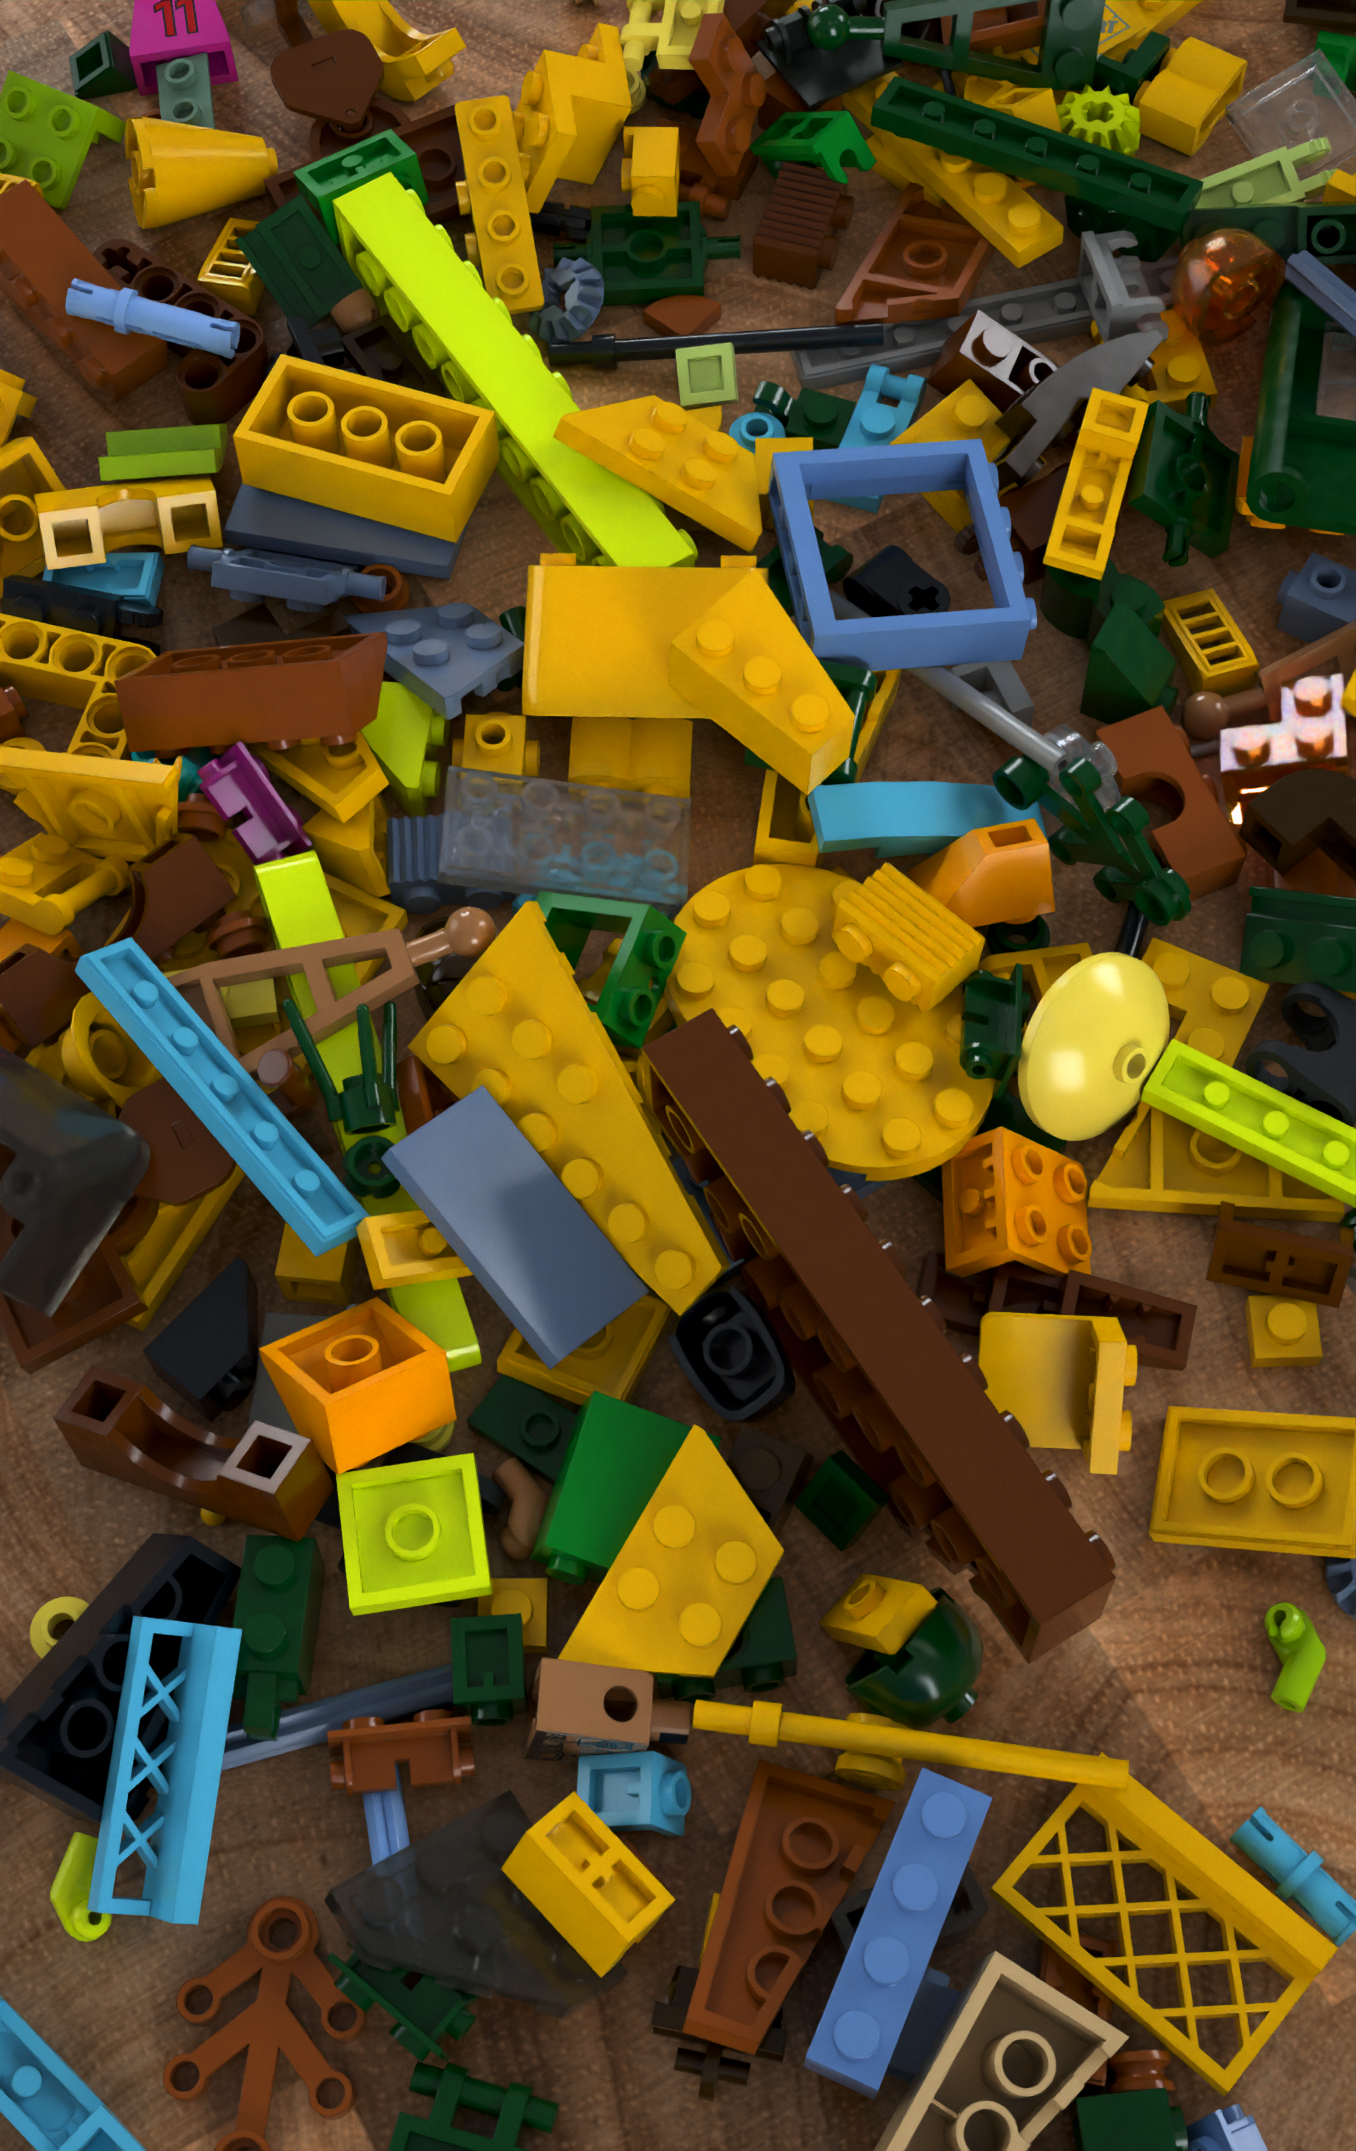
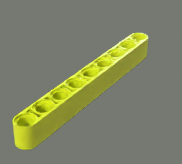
M314 850L253 866L258 893L276 950L345 938L318 856ZM353 963L328 968L338 1000L361 987ZM305 972L286 975L285 978L292 999L302 1019L305 1020L317 1013L318 1011ZM371 1019L377 1073H381L382 1049ZM357 1021L316 1045L338 1094L344 1091L342 1080L363 1074ZM400 1103V1111L395 1113L397 1125L386 1130L368 1134L346 1135L343 1120L332 1122L343 1157L351 1146L365 1137L380 1136L394 1144L407 1137ZM372 1164L368 1170L372 1174H377L381 1171V1167L378 1164ZM401 1184L395 1194L384 1199H375L373 1195L366 1197L356 1195L357 1201L370 1216L421 1210ZM457 1278L385 1288L392 1309L446 1351L449 1374L482 1363L476 1333Z

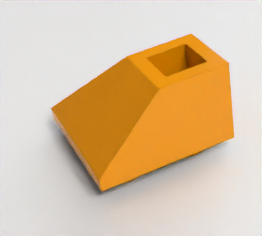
M1035 818L973 829L907 871V878L973 929L978 926L999 922L1023 924L1032 921L1037 915L1056 912L1049 843Z

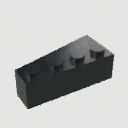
M153 1533L0 1706V1777L73 1818L100 1825L133 1616L215 1626L240 1579L241 1568L191 1536ZM153 1633L149 1665L160 1681L178 1667L182 1636ZM145 1685L144 1695L149 1692V1690H148V1688L146 1687V1685ZM174 1689L169 1693V1695H170V1697L172 1698V1700H173ZM158 1703L142 1716L139 1722L137 1737L148 1753L167 1718ZM135 1758L132 1769L138 1764Z

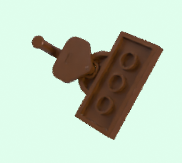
M274 0L277 25L289 49L281 52L273 60L270 69L272 83L288 110L316 119L312 125L308 142L311 161L263 179L265 192L275 211L301 194L293 174L294 171L391 129L417 155L429 197L428 203L423 205L426 217L433 226L460 217L455 182L464 181L465 173L455 105L411 121L398 106L382 98H375V94L384 77V66L366 35L356 30L342 29L314 39L299 13L298 0ZM302 195L308 206L311 208V210L323 226L320 213ZM336 244V247L342 254L341 244Z
M280 1048L271 1049L261 1057L258 1064L259 1079L264 1085L278 1087V1089L267 1094V1096L289 1122L304 1115L316 1105L318 1101L316 1089L287 1051ZM165 1078L134 1093L126 1100L113 1133L88 1131L68 1138L49 1097L41 1088L0 1109V1322L20 1367L29 1374L36 1372L149 1310L123 1255L144 1239L157 1218L160 1202L173 1206L187 1205L223 1185L234 1172L236 1167L235 1160Z

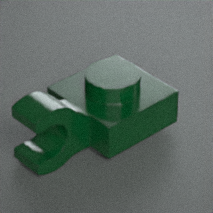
M767 381L759 382L753 397V403L757 404L754 412L767 413L776 417L784 426L785 438L813 437V450L839 448L856 406V402L803 387L796 400L781 386Z

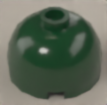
M941 1587L928 1591L938 1602L935 1605L936 1608L895 1655L866 1648L848 1672L845 1682L849 1686L845 1689L871 1714L888 1717L909 1728L918 1729L930 1726L941 1717L948 1724H952L960 1719L977 1700L978 1692L972 1685L982 1669L984 1646L975 1623L966 1611Z

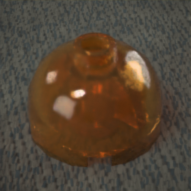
M1228 227L1208 233L1201 238L1190 241L1179 254L1178 263L1170 284V298L1173 310L1187 330L1199 341L1202 340L1207 346L1216 347L1231 342L1257 322L1250 314L1258 307L1262 300L1269 307L1273 303L1285 279L1286 263L1266 240L1253 232Z

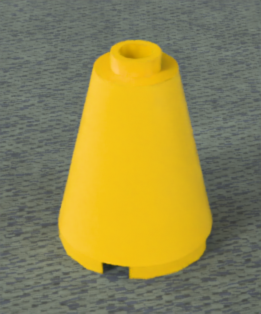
M144 116L131 117L126 120L125 154L126 159H131L132 177L128 178L129 191L136 222L142 229H156L264 195L266 192L263 179L278 174L275 149L266 148L262 137Z

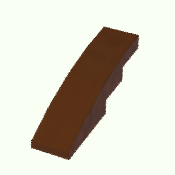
M930 1250L923 1259L916 1290L918 1298L922 1295H927L935 1303L944 1318L947 1329L978 1337L981 1319L989 1312L1117 1317L1127 1344L1136 1345L1137 1366L1183 1371L1187 1366L1197 1305L1071 1269L1061 1278L1007 1262L963 1278L946 1271L944 1254Z

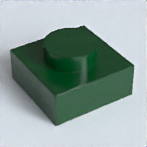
M841 1450L827 1458L794 1505L842 1552L858 1541L891 1497Z

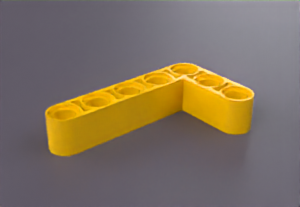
M0 613V686L3 688L12 683L19 695L85 710L66 753L132 761L114 681L156 658L151 649L136 643Z

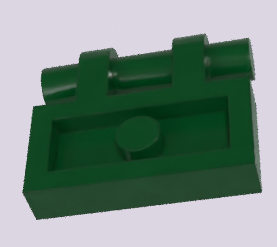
M418 2061L412 2074L409 2091L435 2099L428 2120L400 2112L388 2151H530L517 2147L524 2126L552 2134L560 2103L533 2096L534 2087L514 2081L510 2083L509 2088L470 2077V2068L448 2062L445 2069ZM460 2108H467L499 2118L493 2139L453 2128Z

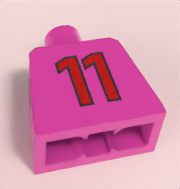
M134 0L129 54L140 96L159 93L156 65L204 52L208 55L211 85L239 81L230 37L215 0Z

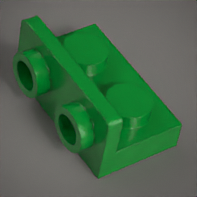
M391 129L293 172L299 192L320 213L324 229L335 245L340 243L332 200L388 172L394 175L405 190L413 189L421 200L422 205L427 204L429 201L416 153Z

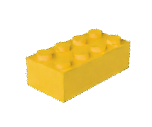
M280 354L233 434L242 482L245 485L457 543L500 460L495 411Z

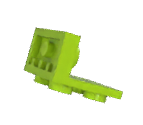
M9 70L0 94V173L20 176L40 183L48 205L59 210H65L90 144L98 145L101 136L121 144L126 122L94 104Z

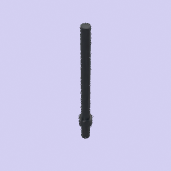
M883 322L626 339H616L615 333L592 335L591 341L549 343L548 359L550 366L593 364L594 369L617 368L618 362L675 359V349L729 342L734 346L735 355L884 345Z

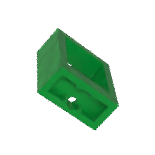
M539 891L536 901L548 921L544 924L558 951L565 953L573 970L576 968L591 929L625 934L597 1005H587L591 1012L597 1013L613 1045L640 1049L666 987V978L672 972L687 933L649 904ZM652 978L653 984H652V987H651V989H650V988H649V982H650V979Z

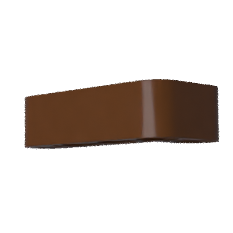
M113 239L102 243L96 248L92 255L122 289L126 287L136 290L139 293L138 296L148 300L195 311L217 319L240 323V339L237 349H234L235 355L232 359L209 351L167 341V348L183 358L177 366L175 376L188 420L193 425L227 423L258 394L263 385L261 380L263 372L271 364L262 327L246 314L133 242L125 239Z

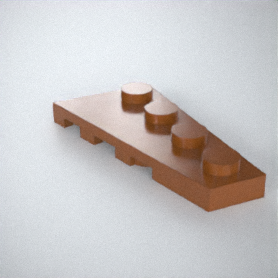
M761 1759L758 1760L682 2032L752 2055L756 2054L889 1819L896 1803L895 1801Z

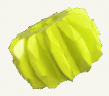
M1087 84L1081 94L1066 92L1061 104L1056 105L1063 134L1130 157L1135 156L1141 137L1139 132L1141 118L1139 116V108L1131 106L1129 103L1128 94L1114 96L1111 94L1109 85L1103 91H1094Z

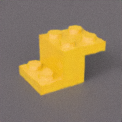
M598 23L589 43H584L580 47L577 56L544 49L534 71L529 70L524 77L521 99L515 111L511 112L530 213L538 214L556 178L593 185L632 109L625 62L623 60V50L621 43H619V27Z

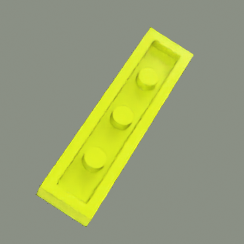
M1172 1038L1143 1088L1141 1101L1356 1208L1355 1128Z

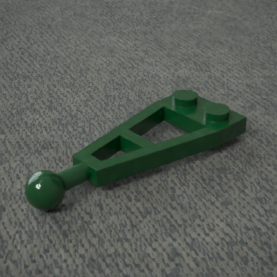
M896 0L884 2L882 17L848 16L841 7L834 4H825L816 8L810 15L807 23V32L811 42L822 50H835L841 47L847 39L880 40L879 46L883 55L998 81L1007 80L1012 84L1029 88L1083 91L1086 84L1091 88L1093 84L1105 0H1046L1037 65L971 51L969 47L974 11L1041 0ZM953 15L949 46L901 35L902 23Z

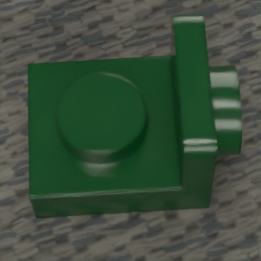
M1151 31L1137 50L1131 48L1127 52L1122 63L1098 54L1092 89L1094 91H1103L1109 85L1111 94L1114 96L1128 94L1129 103L1132 106L1142 83L1145 80L1152 82L1158 75L1161 63L1169 51L1170 38Z
M521 1613L450 1618L453 1703L459 1717L471 1716V1724L475 1726H500L512 1723L514 1721L513 1714L529 1712L525 1680L523 1619Z

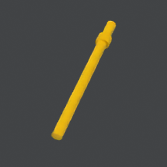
M696 1699L692 1728L749 1736L748 1744L777 1748L779 1741L1121 1790H1126L1129 1760L784 1712L783 1704L754 1700L753 1707Z

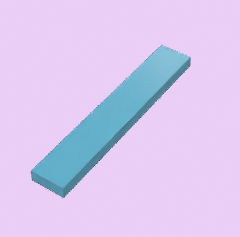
M127 938L80 956L75 968L76 974L311 1252L317 1257L357 1237L356 1227L364 1217H370V1215L133 938Z

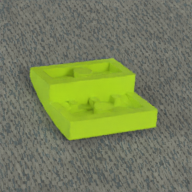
M227 423L105 432L108 456L98 457L101 481L217 473L223 465L226 454Z

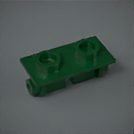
M1016 963L1009 980L995 977L986 970H977L962 985L961 1020L965 1021L961 1028L959 1062L967 1075L973 1079H995L994 1098L999 1100L1011 1076L1018 1077V1062L1021 1057V1046L1024 1038L1022 1037V1028L1026 1022L1030 1007V994L1022 992L1023 965Z
M364 1921L353 1932L347 1942V1945L355 1952L346 1963L333 1953L327 1957L330 1962L342 1971V1974L333 1984L364 2012L367 2013L377 2002L391 2014L397 2022L388 2033L421 2062L431 2051L445 2062H448L452 2056L439 2045L448 2034L456 2041L461 2040L473 2026L477 2017L468 2010L471 2002L466 1997L459 1995L430 1968L416 1986L410 1990L402 1982L420 1960L389 1934L388 1929L382 1924L374 1928L367 1921Z

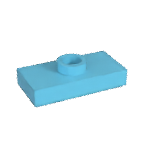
M159 552L107 553V563L47 570V565L45 567L42 580L122 595L126 601L155 607L165 564Z

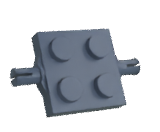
M191 545L187 555L188 569L212 572L211 587L229 589V597L238 601L264 602L265 596L287 599L286 607L290 609L319 612L322 611V605L336 603L340 597L348 598L349 595L382 601L386 592V576L359 573L360 565L252 547L241 551L225 548L223 551Z

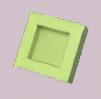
M731 342L675 349L680 406L683 409L739 403L735 352Z

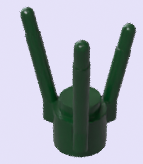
M289 998L285 999L282 1004L283 1009L323 1094L329 1122L343 1120L346 1135L368 1134L396 1126L395 1113L400 1111L396 1093V1004L393 1001H388L383 1007L381 1073H377L369 1007L364 1003L357 1006L358 1038L363 1074L342 1080L344 1091L338 1094L295 1002Z

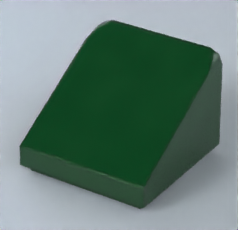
M108 30L69 57L75 96L81 100L129 92L138 88L130 59L129 47Z

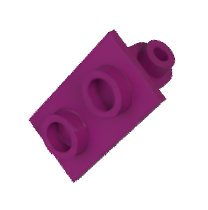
M241 741L236 743L221 758L212 760L197 771V774L203 781L199 785L200 789L224 821L241 810L248 818V821L234 829L232 833L255 866L285 858V854L288 856L300 854L313 844L302 829L304 822L300 815L291 806L283 802L270 783L269 773L265 765L258 757L250 754Z

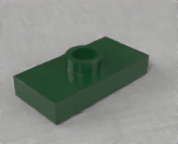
M502 1374L467 1419V1424L473 1432L511 1458L517 1457L526 1468L554 1486L577 1415L534 1386Z

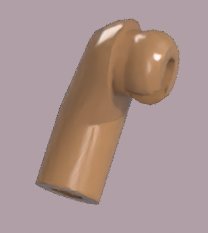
M512 1457L493 1472L491 1480L504 1490L507 1495L506 1498L512 1504L507 1521L508 1527L504 1528L499 1535L500 1547L511 1558L523 1560L532 1554L550 1498L517 1457Z

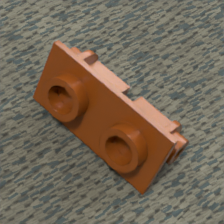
M435 1709L423 1711L413 1716V1722L384 1725V1719L379 1717L354 1718L343 1722L342 1730L327 1731L330 1757L344 1756V1760L330 1761L332 1791L346 1789L347 1796L397 1790L395 1764L409 1762L411 1789L461 1784V1776L475 1775L473 1747L458 1746V1743L471 1742V1716L455 1718V1712L452 1710Z

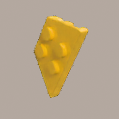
M655 395L564 414L561 417L553 436L555 439L750 554L754 550L763 532L754 453L738 445L733 437L711 429L689 416L679 405L664 401Z
M0 746V773L20 790L13 802L30 818L39 822L49 835L63 838L72 847L99 858L115 855L123 858L125 861L137 862L178 832V771L175 766Z
M1143 1101L1139 1103L1129 1126L1125 1127L1116 1142L1112 1155L1099 1177L1092 1183L1087 1197V1208L1219 1216L1220 1202L1225 1201L1235 1204L1234 1217L1340 1223L1344 1215V1202Z
M693 1425L558 1659L641 1670L652 1674L666 1673L686 1677H715L782 1559L784 1549L701 1427Z

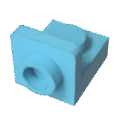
M645 1751L579 1756L577 1795L612 1832L653 1830L666 1836H682L684 1834L685 1814H687L691 1805V1786L686 1776V1766L660 1753Z

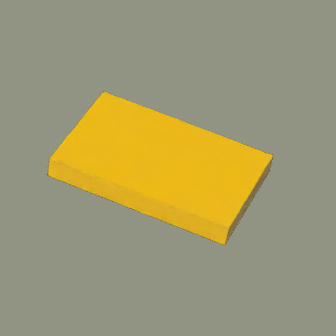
M1168 1406L1148 1534L1154 1542L1356 1559V1418Z

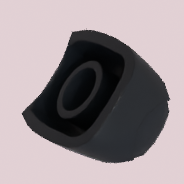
M729 1284L711 1286L682 1316L678 1317L668 1336L674 1356L698 1393L721 1417L737 1423H757L763 1417L780 1408L795 1393L796 1381L793 1369L776 1330L756 1302L737 1287Z

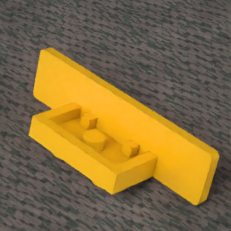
M499 95L457 102L455 104V115L463 156L465 180L455 182L460 215L471 214L474 233L464 234L468 260L475 267H480L482 282L486 292L492 299L499 297L507 307L510 315L542 310L544 308V295L509 97Z

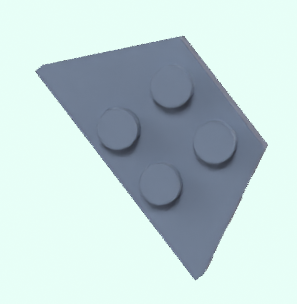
M452 603L437 607L343 616L350 625L352 634L386 631L388 645L384 671L447 720L455 718L462 713L461 698L474 689L475 695L484 697L497 688L501 680L510 678L523 669L524 642L470 604Z

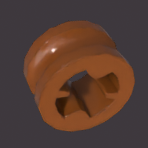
M1138 2050L1115 2053L1111 2058L1107 2059V2068L1111 2069L1115 2074L1114 2083L1108 2086L1109 2094L1166 2087L1167 2095L1176 2093L1175 2081L1168 2079L1165 2073L1166 2066L1172 2063L1171 2051Z

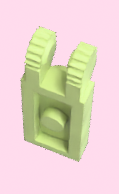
M1319 137L1288 150L1284 146L1201 179L1200 181L1204 182L1200 200L1195 208L1234 207L1238 204L1297 203L1324 194L1326 183L1337 168L1323 171L1302 181H1299L1295 168L1319 161L1326 154L1330 153L1331 146L1327 137Z

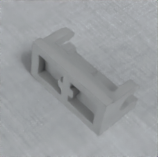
M1093 231L1082 232L1077 278L1103 342L1131 333L1156 329L1165 337L1161 341L1164 342L1167 341L1169 328L1166 321H1162L1159 313L1165 311L1166 307L1161 298L1151 295L1141 272V262L1138 256L1123 255L1119 258H1113L1112 252L1117 248H1130L1138 244L1135 235L1129 231H1116L1094 235Z

